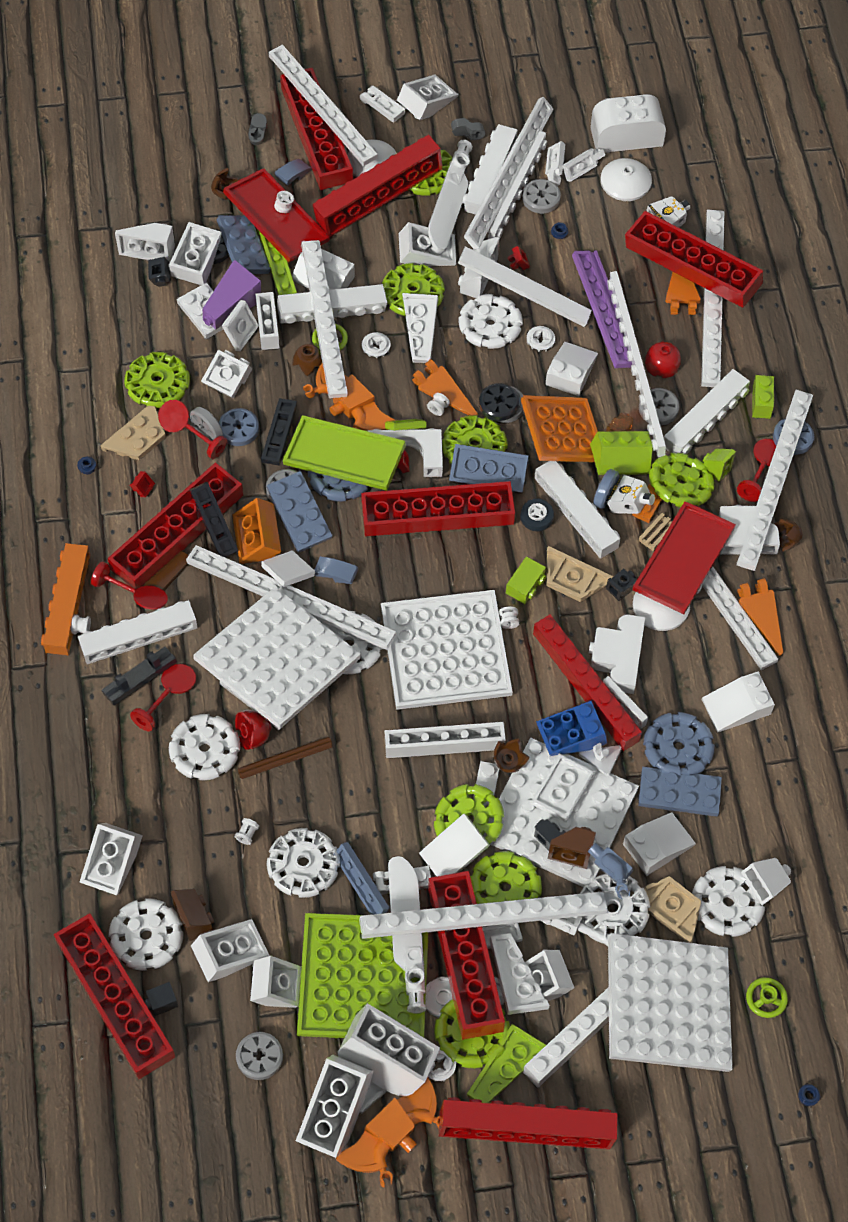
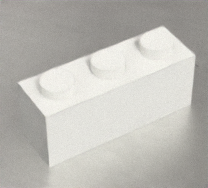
M273 292L257 293L255 295L261 349H278L279 336Z

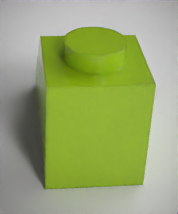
M715 449L712 453L706 454L703 459V465L707 467L709 474L711 473L713 478L720 482L731 471L736 451L733 449Z

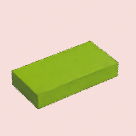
M420 419L385 422V429L394 431L426 428V421Z

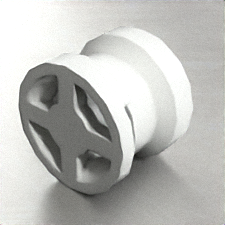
M280 191L274 204L275 209L280 213L290 212L294 200L293 195L288 191Z
M435 393L434 399L428 402L427 408L433 414L441 416L444 413V408L449 406L450 401L445 395Z
M504 607L499 610V616L502 618L500 621L502 628L512 629L519 626V619L517 618L518 609L516 607Z
M74 615L71 624L72 634L90 631V616L82 618L79 615Z

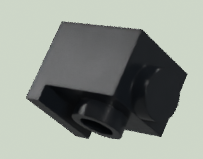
M165 257L148 260L149 280L158 287L165 286L166 282H171L170 262Z
M622 569L614 577L607 580L606 589L620 601L633 591L636 576L632 571L627 572L625 569Z
M541 819L535 825L534 837L549 851L551 840L564 834L566 831L560 832V828L556 823H551L548 819Z

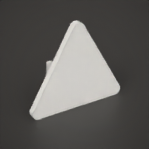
M598 743L592 750L579 752V756L605 776H609L622 747L618 745L601 748V743Z

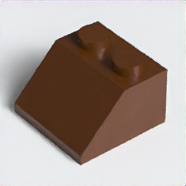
M575 827L552 839L548 859L587 869L591 856L588 850L594 844L596 832L587 827Z
M195 889L171 891L174 907L190 941L198 938L200 934L213 931L211 924L214 923L210 912H205L203 906L206 903L202 894L198 895Z

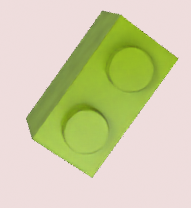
M756 375L752 387V417L770 419L774 407V376Z
M526 556L506 584V594L526 604L528 599L532 600L536 594V588L538 585H542L546 579V567Z

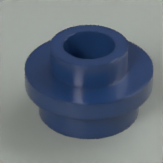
M558 222L551 228V235L556 239H564L568 235V228L564 223Z
M88 456L81 458L77 463L78 470L86 475L93 473L96 468L95 460Z
M807 1084L800 1088L798 1098L802 1104L814 1106L820 1099V1093L815 1086ZM805 1093H810L812 1099H807Z

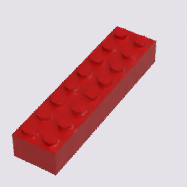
M313 67L304 69L320 87ZM284 74L280 75L281 90L319 189L323 190L352 181L353 168L340 138Z
M428 134L418 139L412 145L405 147L397 154L390 156L382 163L375 165L369 171L360 174L354 180L348 181L339 189L333 190L324 198L318 199L313 204L316 223L331 237L442 170L440 147Z
M647 211L643 212L625 234L626 248L744 308L763 284V270Z
M215 462L107 558L110 570L129 586L135 589L142 587L162 567L207 529L190 489L208 482L221 513L224 514L243 496L242 483ZM211 504L204 505L203 509L210 506Z
M511 481L361 493L365 536L514 525L515 510Z
M469 871L428 879V891L432 909L477 904ZM482 926L438 931L462 1040L504 1032L505 1020Z
M89 913L53 934L58 946L138 1080L174 1059V1050L92 915Z
M450 1097L443 1101L440 1109L438 1137L610 1150L617 1140V1113H611L609 1109H599L598 1112L590 1111L586 1107H579L577 1110L568 1109L567 1106L547 1108V1105L535 1104L532 1107L525 1106L521 1102H515L512 1105H506L502 1101L482 1103V1100L470 1099L467 1102L460 1101V1098Z

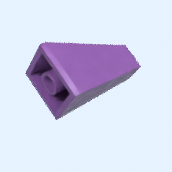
M234 260L202 309L205 324L211 325L215 330L221 327L240 300L246 301L249 308L255 306V294L261 293V281Z

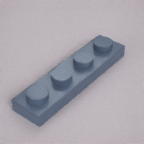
M348 842L342 843L337 849V853L340 856V867L370 915L386 913L389 910V906L370 878L365 867Z

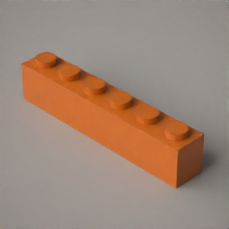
M65 543L64 550H61V566L57 567L56 577L58 579L57 583L53 584L52 590L54 597L49 602L50 615L45 620L46 633L42 634L41 645L44 646L46 653L69 656L73 637L71 632L72 618L78 614L90 559L89 547L86 545Z

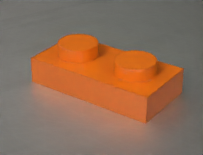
M649 484V492L655 496L653 505L645 504L640 513L632 514V516L647 523H650L662 502V499L654 492L655 488Z

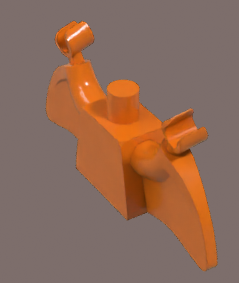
M323 363L316 374V387L313 388L310 384L303 387L308 398H313L317 392L318 394H328ZM352 374L349 377L344 375L348 394L347 397L333 398L334 405L329 408L332 415L336 417L343 412L348 418L354 417L355 423L353 428L364 431L374 429L389 430L385 429V422L396 420L379 410L375 404L374 395Z
M427 1077L425 1083L413 1094L402 1096L399 1099L394 1098L366 1125L361 1138L353 1146L342 1151L336 1157V1161L358 1172L373 1173L380 1171V1185L383 1188L385 1187L384 1178H388L392 1185L393 1175L386 1170L385 1158L389 1151L393 1152L399 1145L407 1153H410L417 1143L409 1135L413 1132L415 1125L420 1122L429 1124L433 1122L439 1129V1116H435L437 1106L436 1095L429 1078Z

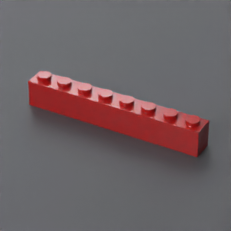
M551 614L534 623L533 635L585 702L592 701L600 722L617 744L622 747V750L625 751L638 743L642 731Z

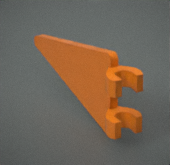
M672 272L665 300L666 303H670V314L678 315L679 303L688 304V315H695V309H697V304L700 303L701 299L694 282Z
M430 359L425 363L427 366L425 371L430 374L428 378H425L419 370L413 374L414 378L412 381L418 385V389L431 397L435 393H441L449 399V406L469 416L478 415L443 366L438 368L436 363Z
M765 578L758 580V584H755L757 594L751 595L748 583L740 585V589L737 590L741 597L739 604L776 654L781 656L783 648L774 591L768 590Z

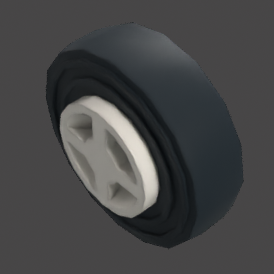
M532 499L523 505L520 519L527 529L543 531L551 525L554 519V511L547 501Z

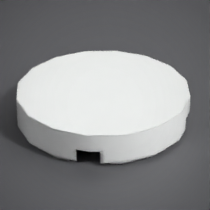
M448 977L436 978L426 986V1009L431 1015L439 1018L441 1009L453 999Z

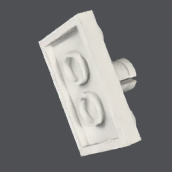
M207 283L177 299V304L205 339L223 330L222 326L215 330L211 325L208 326L203 321L202 309L214 292Z

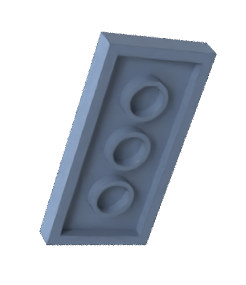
M219 215L217 223L222 232L231 261L236 260L252 274H269L270 266L255 226L246 216Z
M455 444L449 481L465 484L511 481L512 491L523 493L529 456Z
M301 471L266 486L298 553L332 539V534Z
M642 767L638 806L718 817L722 777L703 774L689 776L684 774L677 777L675 773L666 774L662 772V769Z

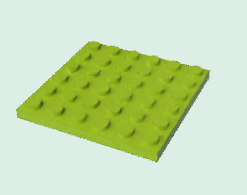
M305 913L297 1036L345 1038L354 1017L368 1003L424 1038L425 1011L422 1013L407 1011L409 996L406 994L405 971L394 961L392 936L362 939L359 918L363 915ZM423 932L422 946L426 991L428 932ZM414 977L411 978L410 981L416 983L420 981V979ZM426 992L425 994H423L424 1004L426 1001Z

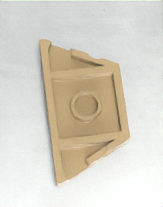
M155 406L144 408L100 445L101 449L105 452L107 450L117 452V455L129 456L136 460L143 458L166 438L163 427L158 420Z
M550 546L547 548L546 586L579 602L607 586V580L613 577Z
M670 876L661 879L658 883L647 885L644 889L650 901L648 913L685 942L692 943L701 900Z

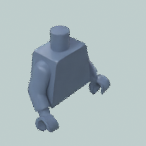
M594 843L588 850V853L596 859L594 864L616 882L615 891L620 899H622L621 890H626L630 897L629 888L625 883L626 879L634 871L633 868L609 847H606L604 850L597 843Z

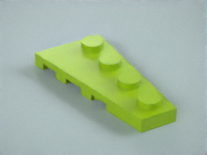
M512 1024L507 1031L506 1039L503 1038L499 1043L501 1046L505 1044V1051L497 1060L494 1061L497 1054L488 1060L468 1091L467 1096L471 1099L482 1100V1103H490L524 1071V1066L546 1045Z

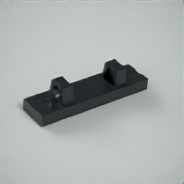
M279 398L261 457L262 463L280 466L296 412L297 401Z
M205 482L190 489L218 555L227 557L237 552V546L209 483ZM211 504L210 506L203 509L204 505Z
M165 646L156 653L150 652L146 655L147 659L124 675L120 673L115 676V681L102 689L103 695L115 706L177 663L176 657Z

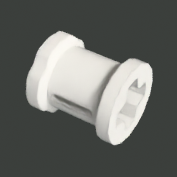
M244 818L242 820L243 825L239 833L235 834V838L243 844L250 845L252 843L251 838L255 830L259 829V825L251 819Z

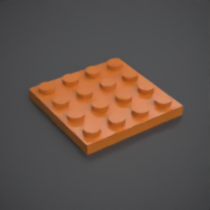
M523 395L521 403L539 461L595 462L590 443L598 430L587 398Z

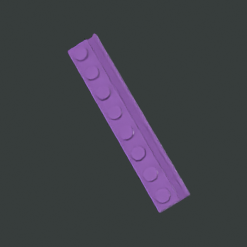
M574 251L572 254L574 263L614 368H631L632 361H628L627 358L628 347H624L623 343L624 332L621 333L619 329L620 318L617 319L615 314V308L617 307L616 304L612 303L611 294L613 293L612 290L609 291L608 278L598 252Z

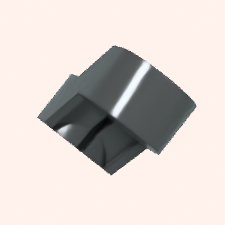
M261 113L255 114L251 120L249 141L253 145H260L264 141L267 119Z
M465 118L455 119L451 123L452 132L455 136H466L472 141L482 139L485 136L484 126L480 122L471 123Z

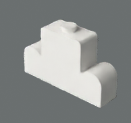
M734 505L720 507L719 517L736 524L734 531L720 554L741 553L756 506ZM772 523L770 524L761 554H778L780 545L779 531L777 526Z
M623 615L619 618L617 630L598 627L594 642H590L589 653L592 654L591 667L596 671L609 672L610 678L624 693L634 694L645 617Z

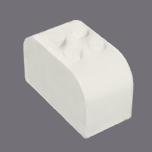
M653 95L605 99L596 104L592 111L591 132L595 149H604L606 153L661 147L664 144L666 127L659 100Z
M367 1003L354 1017L338 1051V1057L372 1070L371 1082L384 1090L398 1096H409L425 1083L440 1047Z
M335 1055L326 1058L296 1141L332 1157H338L344 1151L350 1139L369 1089L373 1071Z

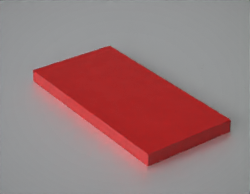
M265 168L225 187L223 193L288 262L299 258L302 253V241L319 240L320 246L329 242L330 237L295 200H293L291 211L288 213H280L275 209L274 204L277 194L280 191L286 190Z
M684 501L635 582L633 591L681 614H685L734 531L736 524Z

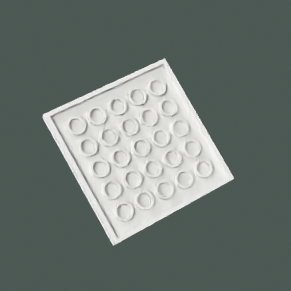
M277 587L270 590L194 654L195 661L279 729L361 657L357 650Z
M495 590L381 603L384 626L396 631V637L387 650L396 710L512 696L513 692Z
M530 737L523 753L530 757L529 760L518 772L511 774L499 798L504 810V817L502 818L504 825L498 839L490 843V845L503 851L514 852V855L519 857L524 856L534 865L584 887L586 884L589 885L593 882L592 879L597 876L600 870L594 864L596 859L592 855L590 856L587 869L548 859L549 851L534 837L535 825L541 819H548L551 823L554 822L558 825L560 832L563 830L567 832L575 827L590 828L596 832L594 843H597L605 850L606 847H611L639 786L611 773L609 776H605L591 764L569 754H562L594 771L593 777L567 822H564L531 804L532 798L558 755L550 756L544 743ZM489 818L488 823L494 822V818Z
M614 933L609 934V1059L730 1072L732 1070L728 948Z

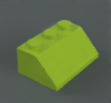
M648 431L596 433L590 446L598 475H605L609 469L618 471L619 475L649 474L653 447Z

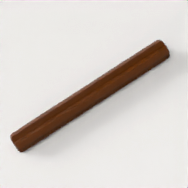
M325 737L238 768V774L241 779L276 768L332 748V741L330 737Z

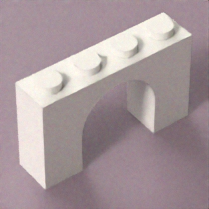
M441 429L368 430V432L404 440L406 446L413 447L421 453L424 477H442Z

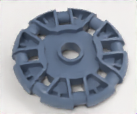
M308 471V477L311 479L310 484L319 495H324L332 501L342 502L350 498L356 499L361 496V493H365L368 490L366 485Z
M684 712L672 715L671 713H666L659 716L653 721L654 724L647 728L644 735L643 745L646 746L644 752L648 761L654 768L662 769V772L666 774L675 773L677 777L684 774L689 776L701 773L705 769L706 764H710L715 750V745L712 744L713 735L707 725L696 720L697 717ZM672 722H678L679 726L672 727ZM693 726L697 730L694 732L690 727ZM659 729H660L661 731H663V734H662V735H660L659 733H657V731H658ZM680 742L684 745V748L678 750L673 744ZM699 742H704L705 745L699 746ZM659 745V749H655L654 746ZM695 756H697L700 760L695 761ZM665 757L670 762L665 764L662 760ZM679 765H685V768H680Z

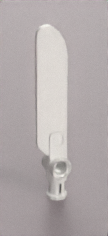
M460 140L458 142V150L455 151L449 163V169L429 222V238L433 247L438 250H444L448 245L463 197L468 188V180L464 171L470 162L468 154L473 146L467 140Z
M393 857L388 863L391 913L420 910L418 878L415 870L403 857ZM422 933L393 935L394 961L405 971L406 994L409 996L407 1011L422 1013L426 1011L423 997L426 991ZM417 977L420 981L413 983L410 979Z

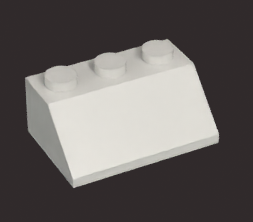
M494 237L485 240L479 248L473 249V251L497 262L499 238ZM465 267V274L460 276L458 282L460 293L476 298L482 295L489 279Z
M321 249L328 290L347 288L355 277L354 264ZM302 252L298 258L292 279L294 282L309 288Z

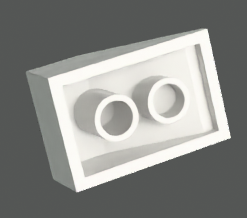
M432 75L405 83L397 101L405 109L409 110L415 118L423 120L433 116L457 98L458 94L439 77Z
M188 222L169 264L171 276L198 285L205 284L212 269L222 232Z
M408 222L399 232L400 263L423 264L426 266L456 265L455 234H451L448 245L444 250H438L433 247L430 241L428 227Z
M151 223L116 230L115 236L119 255L144 260L165 257L171 262L175 250L172 226Z
M564 342L547 371L546 385L580 396L598 353Z
M759 671L740 677L702 697V701L717 733L771 715L775 705Z
M671 812L643 824L625 835L623 845L645 875L648 876L695 846L696 843Z
M108 823L97 824L80 883L118 895L137 855L143 835Z
M252 919L200 934L191 945L208 982L226 977L254 964V960L269 956Z

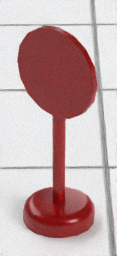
M169 400L160 407L158 420L164 430L179 432L186 427L209 444L207 456L212 460L216 459L223 452L227 445V439L224 436H218L211 441L189 425V411L183 402Z
M762 439L754 445V456L761 465L753 480H743L737 486V492L744 500L756 502L759 499L762 488L757 481L765 465L770 466L776 449L772 439Z
M104 561L97 565L92 574V586L101 587L106 580L134 593V601L143 608L160 609L168 602L167 594L158 587L146 585L135 589L110 577V566Z
M175 664L163 672L161 683L166 690L148 711L135 708L130 713L132 721L138 727L145 731H152L155 727V721L151 713L169 692L182 694L193 688L196 683V674L191 667L184 664Z

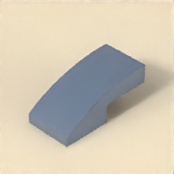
M296 159L275 171V176L286 185H289L296 178L302 179L312 168L302 160Z
M321 556L315 567L316 576L333 578L335 582L352 584L358 571V567L355 565Z

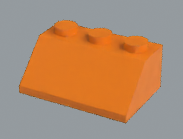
M256 498L232 514L239 563L264 561L281 552L274 503Z

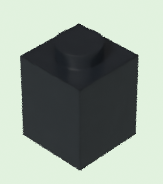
M170 982L146 991L148 998L144 999L149 1011L153 1010L155 1016L179 1007Z

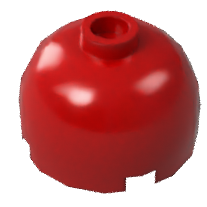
M661 341L655 343L649 348L645 357V367L655 377L656 375L662 376V378L672 377L678 372L681 365V354L678 348L669 342Z
M243 710L236 714L235 730L240 732L241 746L245 750L255 749L262 746L269 737L271 723L257 710Z

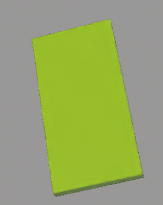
M302 415L283 458V464L387 491L406 442Z

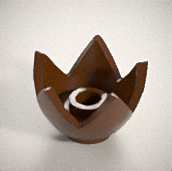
M229 168L221 170L216 174L211 185L212 192L217 197L229 200V198L223 193L224 188L240 180L227 176Z
M313 344L300 346L293 356L292 365H299L306 376L312 372L315 366L320 367L322 364L320 349Z
M780 518L779 522L774 523L778 531L782 533L779 538V547L783 548L782 552L792 549L802 539V529L795 522Z
M514 739L507 743L498 741L493 756L496 766L506 773L518 772L530 758L521 751L520 739ZM505 756H508L511 761H506Z

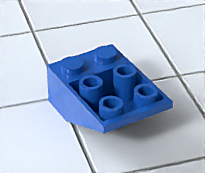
M592 701L536 721L550 756H555L559 753L569 754L589 751L598 743H601L602 746L607 744L605 731Z

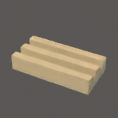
M661 513L639 537V542L654 551L668 528L653 544L650 542L666 525H671V519L669 517L666 518L665 514ZM663 521V523L653 532V534L647 540H645L647 536L659 525V523Z

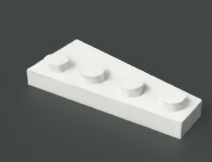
M402 293L412 361L414 363H426L432 356L438 295Z
M512 935L491 936L490 944L507 1014L549 1009L550 1005L547 999H544L540 986L532 977V972L529 966L525 964L522 958L523 955Z

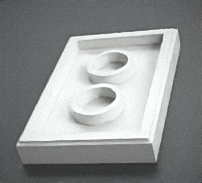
M559 753L532 798L531 804L567 822L593 777L594 771Z
M463 814L420 851L419 854L436 876L459 873L488 848L490 844L469 817Z

